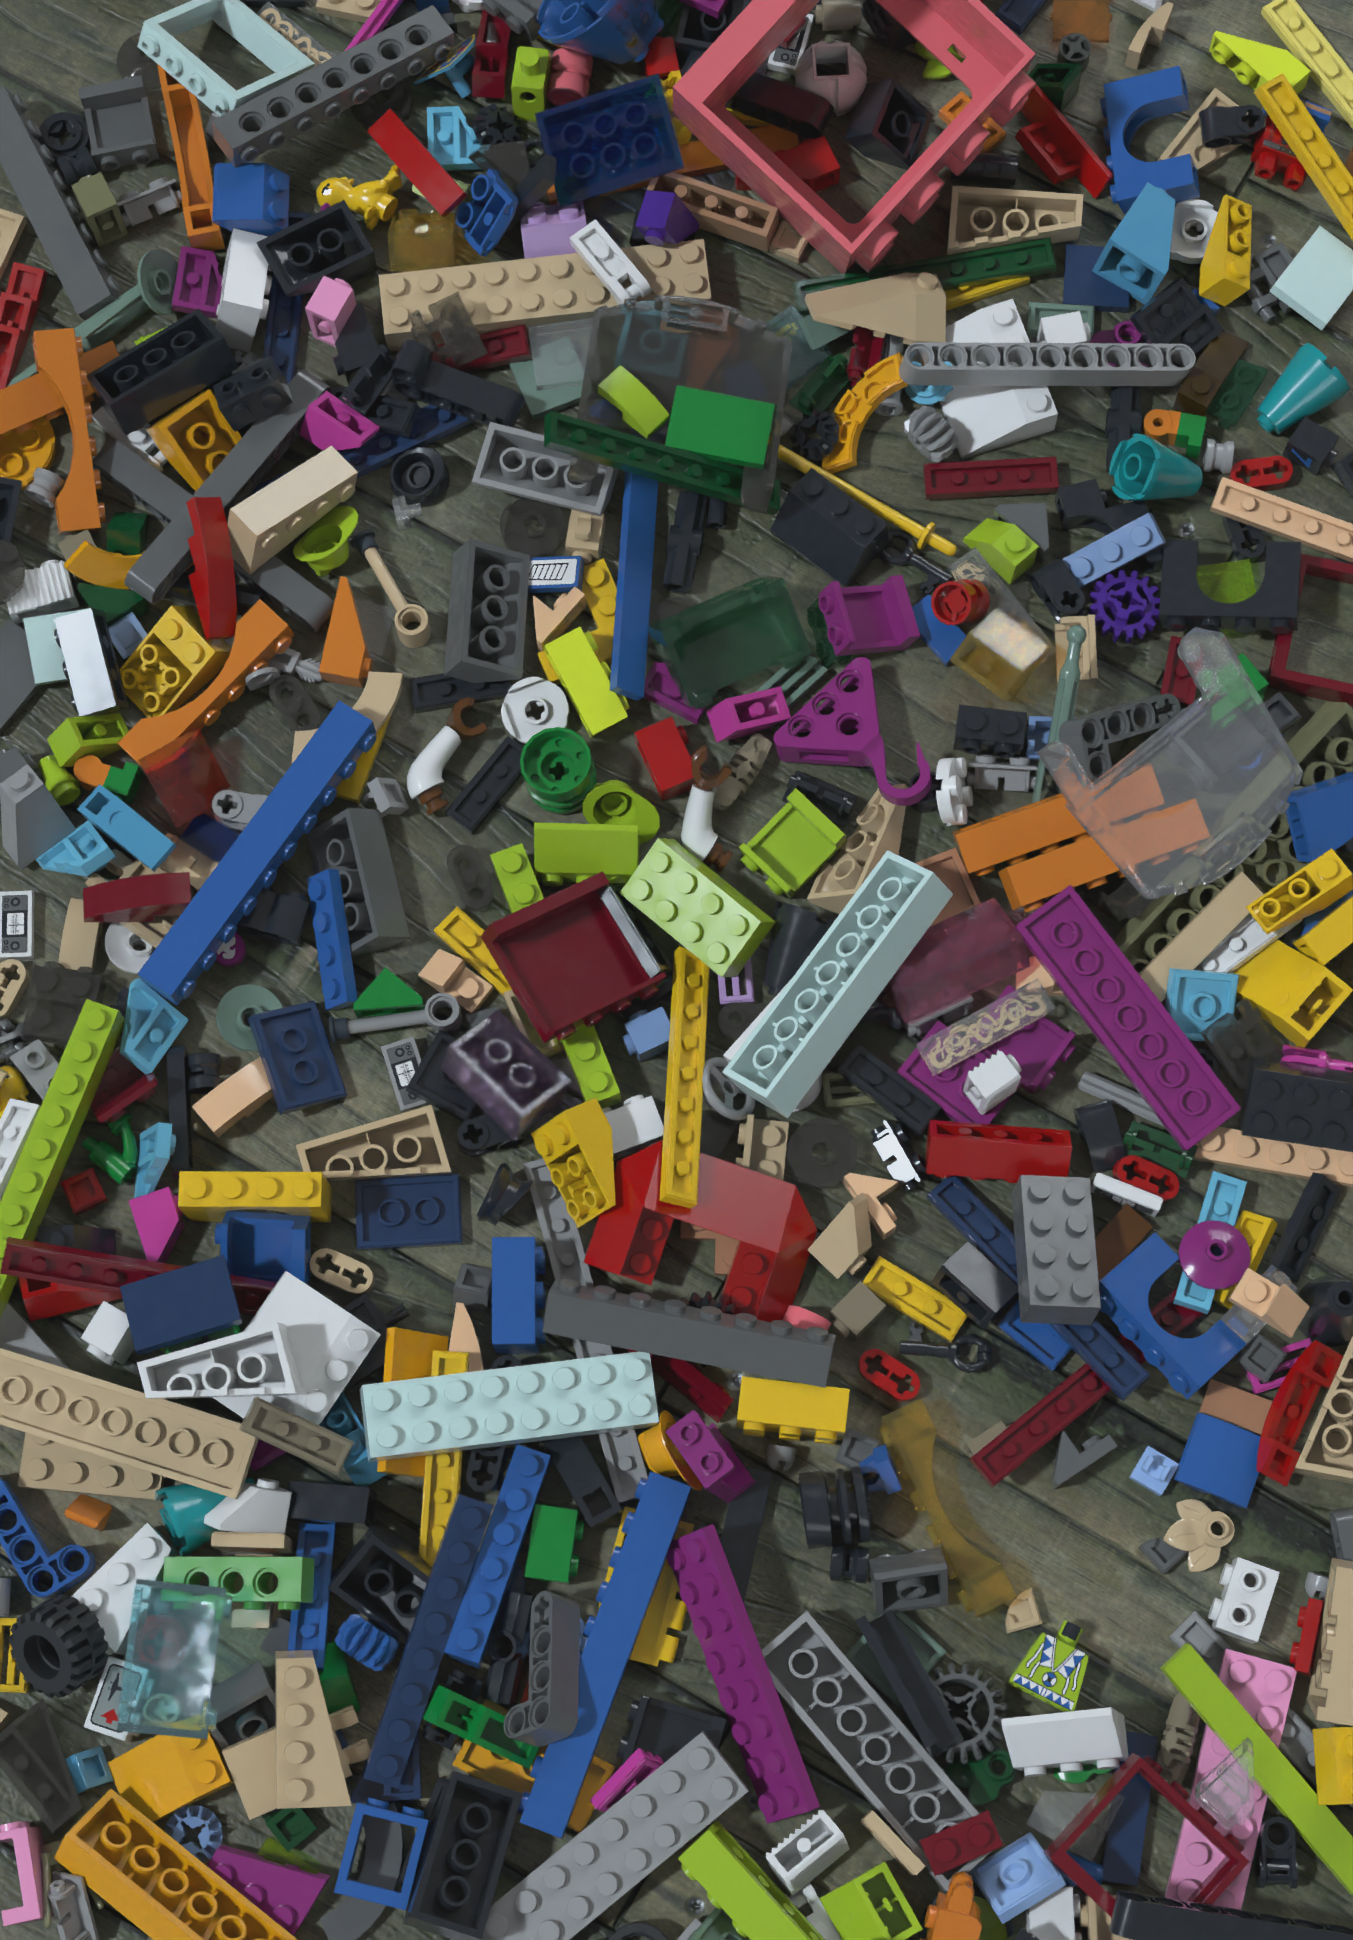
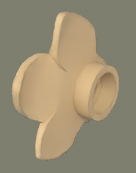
M1186 1499L1177 1502L1176 1508L1181 1520L1170 1526L1163 1537V1541L1176 1549L1189 1551L1188 1569L1190 1572L1204 1571L1218 1561L1221 1547L1226 1546L1233 1539L1235 1532L1234 1524L1228 1515L1219 1511H1211L1202 1501ZM1212 1523H1218L1222 1526L1223 1532L1220 1536L1212 1533Z

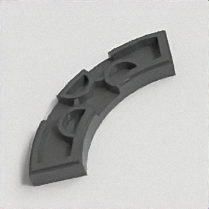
M396 1802L388 1805L387 1810L399 1812ZM365 1815L363 1827L366 1851L364 1865L358 1881L395 1890L404 1850L402 1824ZM347 1896L338 1907L320 1917L328 1940H357L372 1927L384 1911L386 1905Z

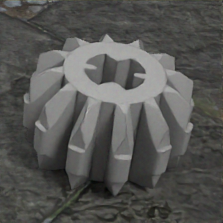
M923 405L919 410L916 409L910 414L909 418L904 422V432L907 434L908 440L912 442L914 448L922 456H925L928 461L939 463L942 459H946L958 446V436L954 433V429L949 425L948 420H945L941 413L936 412L933 407Z

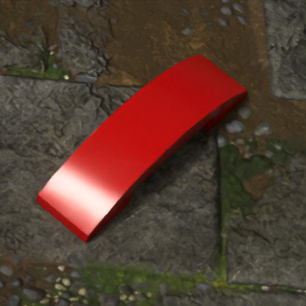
M1314 1340L1305 1349L1286 1375L1271 1404L1260 1437L1257 1471L1286 1487L1301 1455L1293 1450L1319 1389L1320 1387L1330 1389L1344 1357L1319 1341Z

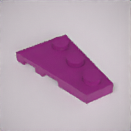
M223 1844L217 1848L207 1867L294 1937L331 1875L320 1872L314 1874L300 1870L299 1866L286 1863L283 1865L265 1860L264 1856Z

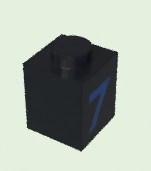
M1304 417L1287 442L1282 456L1317 476L1323 466L1329 468L1339 451L1334 448L1339 436Z

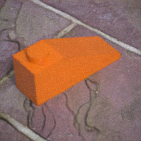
M340 576L319 673L323 681L363 688L365 678H368L369 671L372 672L373 659L369 655L352 587L347 577Z

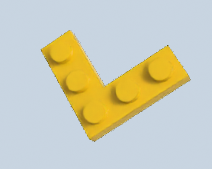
M603 558L584 566L581 592L585 594L586 604L597 626L596 630L590 632L598 647L594 653L600 663L605 661L608 664L612 662L617 586ZM545 652L537 653L547 680L556 685L561 683Z

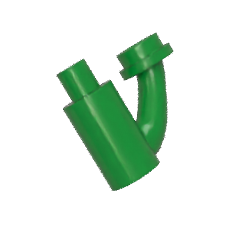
M129 1113L108 1124V1127L112 1129V1134L115 1136L121 1134L124 1147L123 1154L106 1140L99 1142L93 1136H89L82 1144L90 1152L89 1159L120 1185L125 1184L137 1169L135 1164L138 1157V1148L130 1125L133 1116Z

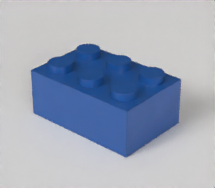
M492 1237V1345L496 1354H539V1344H546V1333L543 1332L544 1319L539 1317V1309H545L546 1307L545 1288L543 1282H539V1274H545V1253H543V1246L538 1247L535 1237Z

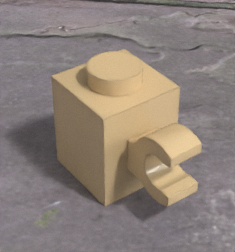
M571 509L565 544L566 556H582L585 560L584 565L600 560L605 532V517L603 513L600 517Z

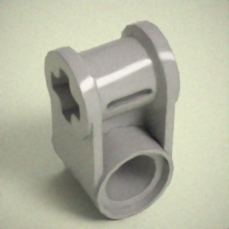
M222 790L212 800L214 818L221 827L243 831L268 796ZM228 805H233L234 809H230L229 814L223 813V810Z

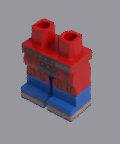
M1305 101L1303 103L1324 133L1325 126L1330 121L1332 110ZM1262 107L1265 124L1255 138L1254 151L1250 158V161L1255 163L1254 174L1266 180L1271 179L1276 171L1285 174L1283 185L1296 191L1302 186L1308 173L1264 107Z

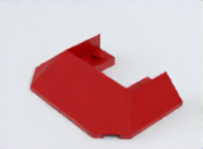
M663 1139L617 1161L614 1170L616 1205L599 1215L583 1263L651 1286L673 1220L677 1219L739 1240L721 1295L725 1296L724 1305L736 1304L733 1314L747 1313L756 1316L757 1320L766 1322L783 1320L789 1305H793L810 1254L808 1249L813 1244L817 1233V1228L796 1185L700 1152L697 1205L690 1209L659 1201Z

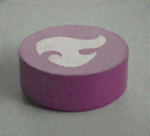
M235 933L228 943H223L216 952L217 957L215 961L223 967H234L240 964L246 956V945L241 936Z

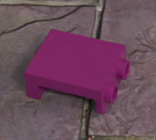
M903 575L890 576L882 585L841 588L839 581H831L818 594L819 608L824 614L828 628V639L833 645L836 656L906 650L920 637Z
M1008 984L986 1014L996 1021L1000 1019L1001 1008L996 1013L994 1010L997 1007H1002L1006 1001L1017 1000L1023 1006L1028 1004L1019 999L1017 995L1020 992ZM1009 1004L1005 1009L1007 1014L1011 1009H1016L1017 1005ZM1024 1007L1026 1011L1037 1012L1033 1008ZM1013 1012L1012 1017L1016 1018L1015 1013L1018 1012ZM1025 1014V1018L1020 1020L1018 1027L1014 1030L993 1032L992 1039L988 1044L980 1043L974 1036L973 1038H968L970 1039V1044L976 1045L975 1048L989 1059L991 1055H996L997 1050L1003 1051L1006 1056L1011 1054L1022 1070L1019 1073L1021 1076L1020 1086L1032 1095L1039 1087L1043 1090L1047 1088L1056 1075L1052 1070L1059 1060L1065 1063L1077 1047L1072 1043L1076 1036L1075 1032L1070 1030L1067 1033L1043 1015L1027 1017ZM983 1017L981 1025L988 1026L990 1030V1021ZM1007 1017V1020L1004 1021L1003 1027L1010 1026L1014 1024L1015 1021L1011 1022ZM980 1026L978 1034L986 1039L989 1031L982 1030Z
M691 1411L665 1431L704 1488L723 1501L731 1502L756 1483V1480L718 1426L712 1423L707 1427L696 1411Z

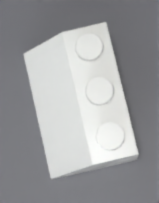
M1112 1707L1001 1719L1012 1766L1016 1770L1024 1771L1025 1777L1047 1775L1046 1769L1059 1767L1061 1773L1083 1771L1082 1765L1097 1764V1769L1119 1768V1761H1126L1129 1757L1124 1715Z

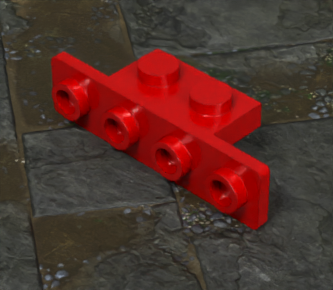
M1036 84L1027 95L1029 99L1020 109L1031 125L1020 128L1015 139L1053 184L1076 176L1093 198L1100 197L1112 180L1113 174Z

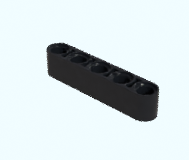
M693 50L690 52L680 71L681 77L704 54L703 51ZM754 72L725 105L727 108L779 128L814 139L821 137L834 110L833 105L827 99L758 72Z

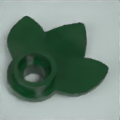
M965 1732L961 1733L963 1741L973 1739L971 1735L968 1736ZM990 1737L989 1740L994 1746V1750L991 1753L986 1751L983 1746H980L981 1760L977 1761L971 1751L967 1753V1764H962L961 1758L958 1757L944 1771L955 1786L969 1788V1802L976 1806L986 1805L995 1800L1001 1786L1009 1784L1017 1773V1770L1012 1766L1009 1751L996 1748ZM1000 1762L1004 1764L1006 1770L1002 1774H997L992 1770V1765Z

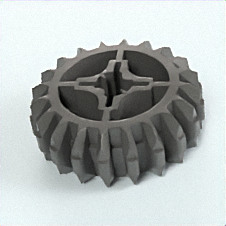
M949 1663V1674L945 1676L942 1669L936 1667L934 1672L937 1680L933 1681L930 1678L951 1717L952 1712L949 1709V1705L957 1710L967 1706V1710H964L967 1722L959 1717H956L953 1721L958 1730H962L968 1736L971 1735L973 1739L960 1742L946 1750V1761L948 1764H952L954 1753L960 1754L961 1763L967 1764V1753L971 1751L974 1758L979 1761L982 1759L980 1746H983L990 1753L994 1750L989 1737L997 1741H1001L1003 1738V1734L995 1728V1726L1002 1727L1001 1719H1005L996 1714L1007 1712V1704L995 1703L1003 1697V1691L998 1689L990 1692L989 1690L995 1684V1679L990 1677L985 1682H980L983 1677V1670L980 1668L975 1671L973 1677L969 1676V1664H963L962 1674L956 1673L955 1664ZM950 1686H965L974 1691L972 1693L968 1692L963 1697H954L943 1689ZM982 1698L989 1710V1718L983 1730L977 1726V1722L972 1717L973 1710ZM914 1729V1730L912 1731V1732H913V1736H914L915 1738H918L919 1735H918L916 1729ZM922 1742V1743H921V1746L926 1750V1748H925V1746H924V1744H923V1742ZM941 1754L935 1756L934 1758L938 1759L941 1756Z

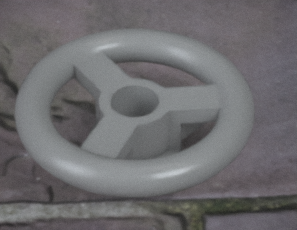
M714 1057L708 1059L705 1062L702 1077L704 1102L710 1109L717 1111L726 1118L733 1120L747 1118V1114H751L754 1110L756 1099L744 1093L730 1079L725 1078L717 1068L725 1069L728 1065L725 1058ZM744 1093V1107L739 1110L733 1109V1097Z

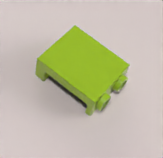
M796 788L787 797L788 803L747 844L743 843L739 847L744 855L740 859L742 863L754 874L760 870L768 878L764 883L778 897L784 893L789 899L847 842L845 834Z

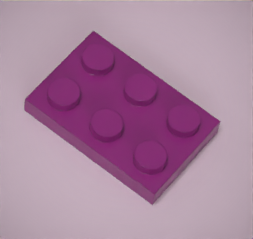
M938 1020L897 1073L942 1107L940 1111L953 1121L991 1124L1014 1093L981 1115L963 1092L968 1072L973 1071L974 1067H979L980 1063H985V1060L989 1058L974 1047L972 1051L968 1050L962 1057H952V1061L947 1067L943 1069L934 1068L930 1063V1059H927V1055L929 1056L931 1050L936 1046L937 1038H940L941 1046L939 1050H942L943 1041L947 1037L952 1036L949 1035L951 1029ZM951 1039L953 1047V1045L955 1046L958 1043V1041L956 1039ZM963 1045L959 1048H953L954 1051L952 1053L958 1054L964 1050ZM945 1048L943 1049L944 1059H942L941 1052L936 1055L938 1063H944L948 1054ZM1019 1082L1016 1091H1017L1018 1088L1020 1087L1021 1082Z

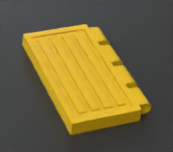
M624 1507L613 1551L616 1546L622 1548L627 1536L626 1533L621 1532L628 1512L635 1513L636 1509ZM680 1521L674 1540L692 1533L694 1524ZM667 1559L629 1659L658 1667L659 1660L674 1663L680 1638L666 1635L667 1629L682 1631L687 1613L686 1604L682 1600L675 1599L677 1593H680V1588ZM608 1567L605 1581H610L614 1568ZM599 1602V1605H598L597 1613H598L599 1608H600V1605H601L600 1602Z

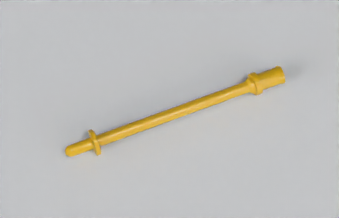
M769 435L766 452L804 474L813 468L867 510L918 538L917 548L922 550L928 544L948 556L956 554L957 547L955 544L934 533L935 523L930 522L926 527L918 524L773 441Z

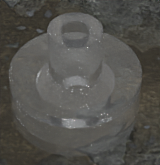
M405 496L392 498L398 530L411 529L410 518L423 516L420 503L407 505Z

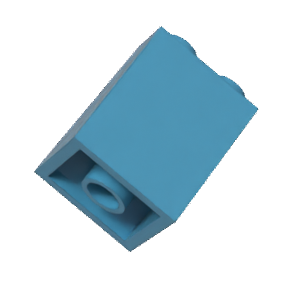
M1147 182L1108 240L1092 269L1097 275L1128 291L1130 296L1144 305L1151 300L1169 269L1175 199L1170 197L1163 189Z

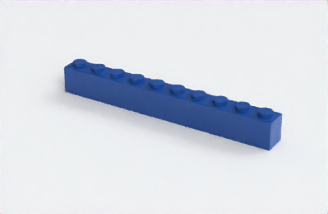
M340 700L137 973L145 984L175 1005H178L182 998L187 999L196 987L195 981L201 972L211 968L216 960L218 949L223 943L226 944L233 938L237 930L236 925L242 916L249 915L256 906L258 894L263 888L271 886L277 876L276 870L284 860L288 861L297 849V841L303 833L308 834L313 829L317 821V814L322 807H327L332 803L337 794L336 788L341 781L351 777L356 769L358 758L363 752L367 753L373 747L377 733L372 720Z
M651 1471L648 1479L641 1477L634 1498L640 1499L636 1512H628L621 1532L627 1534L622 1548L619 1546L615 1547L609 1562V1567L614 1568L609 1582L602 1581L596 1597V1601L601 1603L596 1617L589 1616L583 1632V1636L587 1637L588 1640L584 1651L579 1650L577 1725L571 1735L550 1743L544 1757L537 1756L530 1777L535 1778L531 1793L524 1791L517 1812L522 1814L520 1823L559 1838L564 1837L666 1562L668 1549L671 1541L674 1540L690 1497L691 1486Z

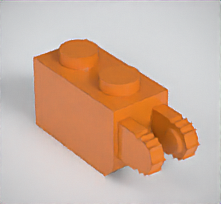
M965 1871L956 1872L951 1878V1882H949L947 1893L938 1892L935 1905L929 1904L926 1912L925 1927L929 1928L926 1939L920 1938L919 1940H979L982 1929L980 1921L981 1911L976 1902L973 1901L974 1889L971 1875Z

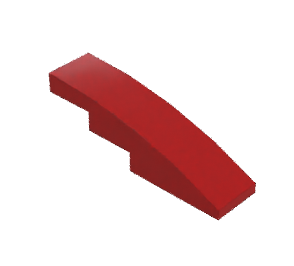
M389 109L367 130L442 217L445 218L468 196L392 109Z
M13 262L6 292L2 291L0 296V390L10 384L16 372L37 313L48 274L44 269Z
M193 497L186 502L195 533L187 539L196 569L194 573L189 575V580L205 638H234L237 623L235 573L229 530L221 497Z

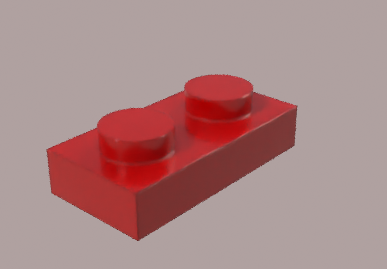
M1309 1598L1307 1607L1301 1605L1297 1620V1627L1302 1628L1300 1642H1293L1290 1653V1663L1295 1664L1294 1670L1297 1671V1674L1308 1677L1312 1675L1324 1601Z

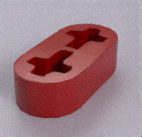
M1283 456L1242 460L1233 465L1228 479L1263 492L1279 490L1288 485L1293 474V466ZM1273 467H1277L1279 472H1283L1281 478H1276V475L1271 473ZM1241 471L1245 472V475L1248 477L1252 476L1248 483H1244L1242 478H1238Z
M1125 1156L1113 1166L1112 1174L1114 1179L1162 1197L1163 1202L1175 1197L1179 1191V1180L1173 1172L1139 1156ZM1133 1164V1171L1143 1177L1135 1176L1128 1180L1126 1179L1127 1172L1122 1170L1123 1167ZM1162 1178L1166 1179L1165 1185L1169 1187V1191L1159 1194V1187L1149 1182L1150 1179L1153 1181H1158Z
M869 1349L861 1355L858 1362V1371L864 1380L899 1402H908L917 1396L920 1389V1379L913 1370L879 1349ZM876 1357L880 1358V1366L888 1372L887 1376L879 1371L869 1374L867 1372L868 1365L865 1363V1360L873 1361ZM893 1375L899 1380H903L906 1376L911 1379L910 1386L914 1390L912 1392L906 1390L903 1394L898 1393V1384L891 1380L890 1377Z

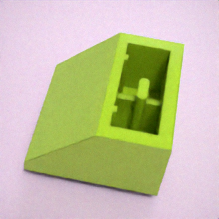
M885 1861L880 1862L819 1898L842 1940H905L923 1929Z

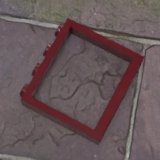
M1302 554L1300 596L1305 574L1353 585V564ZM1293 631L1285 634H1276L1266 679L1269 683L1267 688L1325 701L1345 702L1349 706H1353V684L1286 670Z
M1132 1753L1043 1852L1111 1918L1115 1899L1079 1866L1066 1851L1137 1772L1225 1856L1187 1901L1212 1905L1250 1862L1241 1854L1245 1848L1229 1832L1225 1837L1214 1828L1218 1821L1202 1806L1198 1810L1194 1809L1187 1802L1191 1795L1175 1780L1169 1785L1160 1776L1163 1768L1148 1755L1142 1759L1140 1756Z

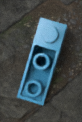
M100 784L77 809L102 834L154 872L177 847L170 839Z
M342 1391L320 1425L354 1441L343 1467L355 1486L367 1487L388 1473L377 1472L378 1461L368 1462L364 1425L344 1391Z

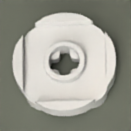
M1190 199L1177 203L1174 210L1170 259L1187 264H1201L1218 212L1213 210L1214 206L1200 199ZM1190 226H1196V230L1202 232V235L1191 237L1185 231H1189Z
M539 677L525 678L512 685L501 708V716L506 729L522 744H526L533 735L544 729L555 727L566 729L570 714L568 700L560 687L549 680ZM536 702L538 707L544 706L545 712L541 713V719L536 721L534 717L527 718L526 712L531 710L530 704Z
M964 757L943 758L939 760L937 765L936 779H943L941 790H936L937 805L943 823H947V826L967 824L966 807L973 805L971 786H966L965 783L967 765Z

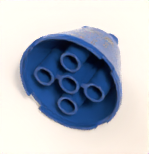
M543 0L536 20L541 26V30L538 33L545 41L615 64H623L632 59L635 62L642 60L649 51L648 45L664 26L654 0Z

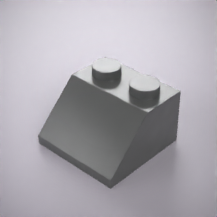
M922 1548L908 1554H883L875 1559H868L869 1576L877 1615H883L891 1610L893 1613L948 1605V1569L941 1549L930 1550Z
M260 1660L195 1697L204 1723L221 1749L276 1726L275 1683Z

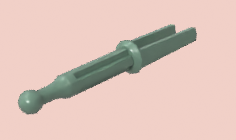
M138 284L79 326L74 327L75 337H81L83 353L103 345L151 309L144 299H141L142 295ZM34 363L14 377L8 386L39 373L36 370V364Z
M1074 625L1067 631V640L1069 642L1067 656L1059 674L1047 748L1040 752L1032 803L1040 801L1047 756L1063 758L1058 733L1060 726L1065 721L1073 719L1081 675L1079 657L1081 645L1087 637L1086 630L1080 625ZM1065 763L1063 765L1059 793L1067 791L1069 777L1066 772Z

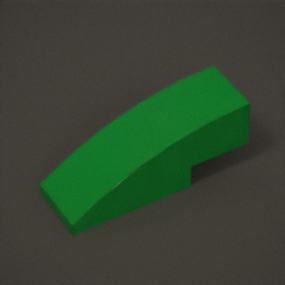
M438 1685L423 1717L424 1720L528 1769H530L539 1747L507 1737L503 1727L506 1716Z

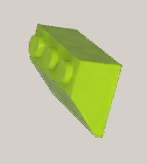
M534 822L535 877L537 882H542L545 886L558 887L562 886L563 882L578 883L603 871L610 882V886L623 888L639 866L640 840L638 825Z

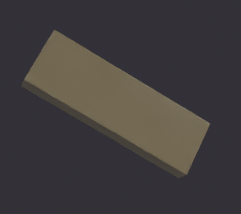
M257 1396L254 1397L239 1430L337 1475H339L354 1441Z

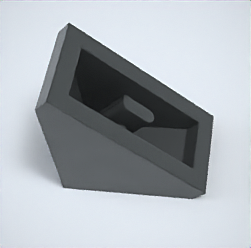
M1046 503L998 505L994 509L992 519L1012 523L1019 527L1039 546L1035 559L1042 564L1046 560L1049 550Z

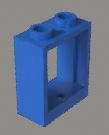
M368 1797L366 1804L356 1803L334 1893L407 1910L425 1849L431 1820L423 1819L425 1811L403 1806L402 1813L387 1810L389 1802ZM365 1815L417 1827L401 1892L349 1879Z

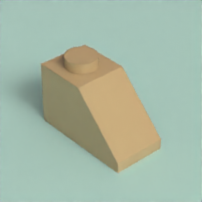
M861 1193L849 1201L808 1249L837 1279L847 1272L854 1275L867 1262L864 1255L872 1247L867 1197Z

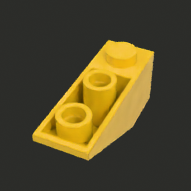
M1227 194L1223 196L1200 265L1199 296L1222 306L1228 305L1250 289L1252 205Z
M1331 848L1246 906V909L1267 935L1327 908L1352 891L1353 874Z

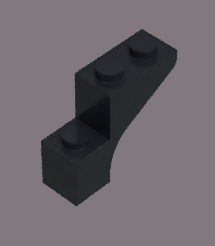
M1096 479L1057 488L1054 502L1063 531L1075 528H1089L1097 530L1106 536L1147 513H1152L1155 519L1153 510H1147L1145 500L1108 508L1106 492L1104 489L1099 490ZM1164 544L1133 560V562L1145 573L1159 572L1163 562Z

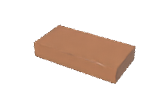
M1210 1379L1198 1413L1225 1421L1261 1437L1263 1426L1273 1401Z

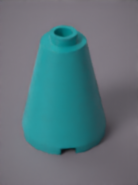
M1305 343L1298 349L1257 408L1259 417L1256 420L1269 434L1272 431L1277 434L1282 433L1301 422L1304 417L1308 418L1344 397L1350 390L1346 379L1337 367L1331 368L1325 362L1327 357L1310 343Z
M1132 434L1134 437L1119 443L1112 456L1109 475L1114 476L1115 486H1111L1114 493L1121 499L1143 501L1190 497L1199 490L1202 484V471L1197 464L1145 434Z
M252 1477L245 1479V1483L255 1484ZM186 1483L154 1491L156 1501L163 1498L162 1502L165 1508L160 1509L159 1512L174 1547L182 1545L179 1551L180 1557L190 1555L211 1539L212 1533L221 1532V1530L205 1524L204 1518L206 1514L227 1496Z

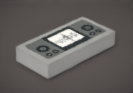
M414 1036L381 1046L401 1113L430 1105L405 1091L422 1061Z

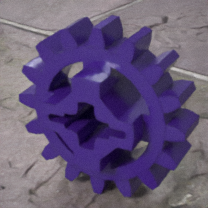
M1121 569L1117 578L1107 573L1105 583L1097 581L1095 585L1096 592H1091L1089 601L1093 604L1089 606L1088 614L1096 615L1095 626H1103L1102 636L1111 632L1113 633L1114 642H1117L1120 636H1125L1126 642L1131 643L1134 634L1142 640L1146 633L1145 629L1151 632L1154 630L1156 625L1154 621L1159 620L1158 608H1160V598H1154L1158 591L1157 586L1150 588L1147 586L1148 576L1140 581L1137 579V571L1134 570L1130 577H1126L1124 570ZM1122 603L1128 604V609L1121 608ZM1133 621L1137 622L1135 624L1127 625Z

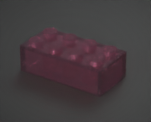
M995 898L929 927L883 990L893 1006L897 1008L905 1024L1031 966L1023 936L1014 929V923Z

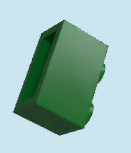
M535 1504L525 1570L526 1579L569 1585L570 1577L577 1578L580 1556L574 1555L575 1542L582 1541L585 1520L579 1519L580 1513L578 1510Z

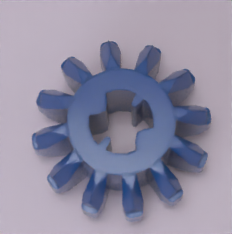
M359 1614L350 1615L339 1628V1633L335 1638V1642L341 1650L374 1671H383L391 1663L399 1647L397 1639Z

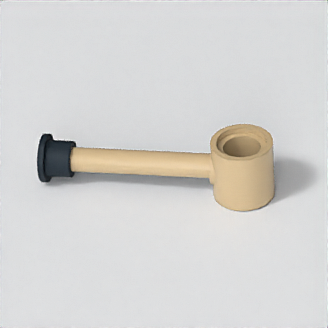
M368 529L358 533L351 539L350 544L353 548H357L362 557H366L397 612L394 622L399 640L410 648L423 646L431 636V628L426 611L419 605L406 602L377 551L379 546L374 539V531ZM411 622H418L421 624L415 630H408L405 628L406 625Z

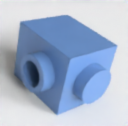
M663 1007L649 1013L647 1010H641L628 1018L629 1022L624 1024L626 1035L622 1036V1040L630 1055L636 1053L639 1061L642 1062L668 1050L670 1021Z

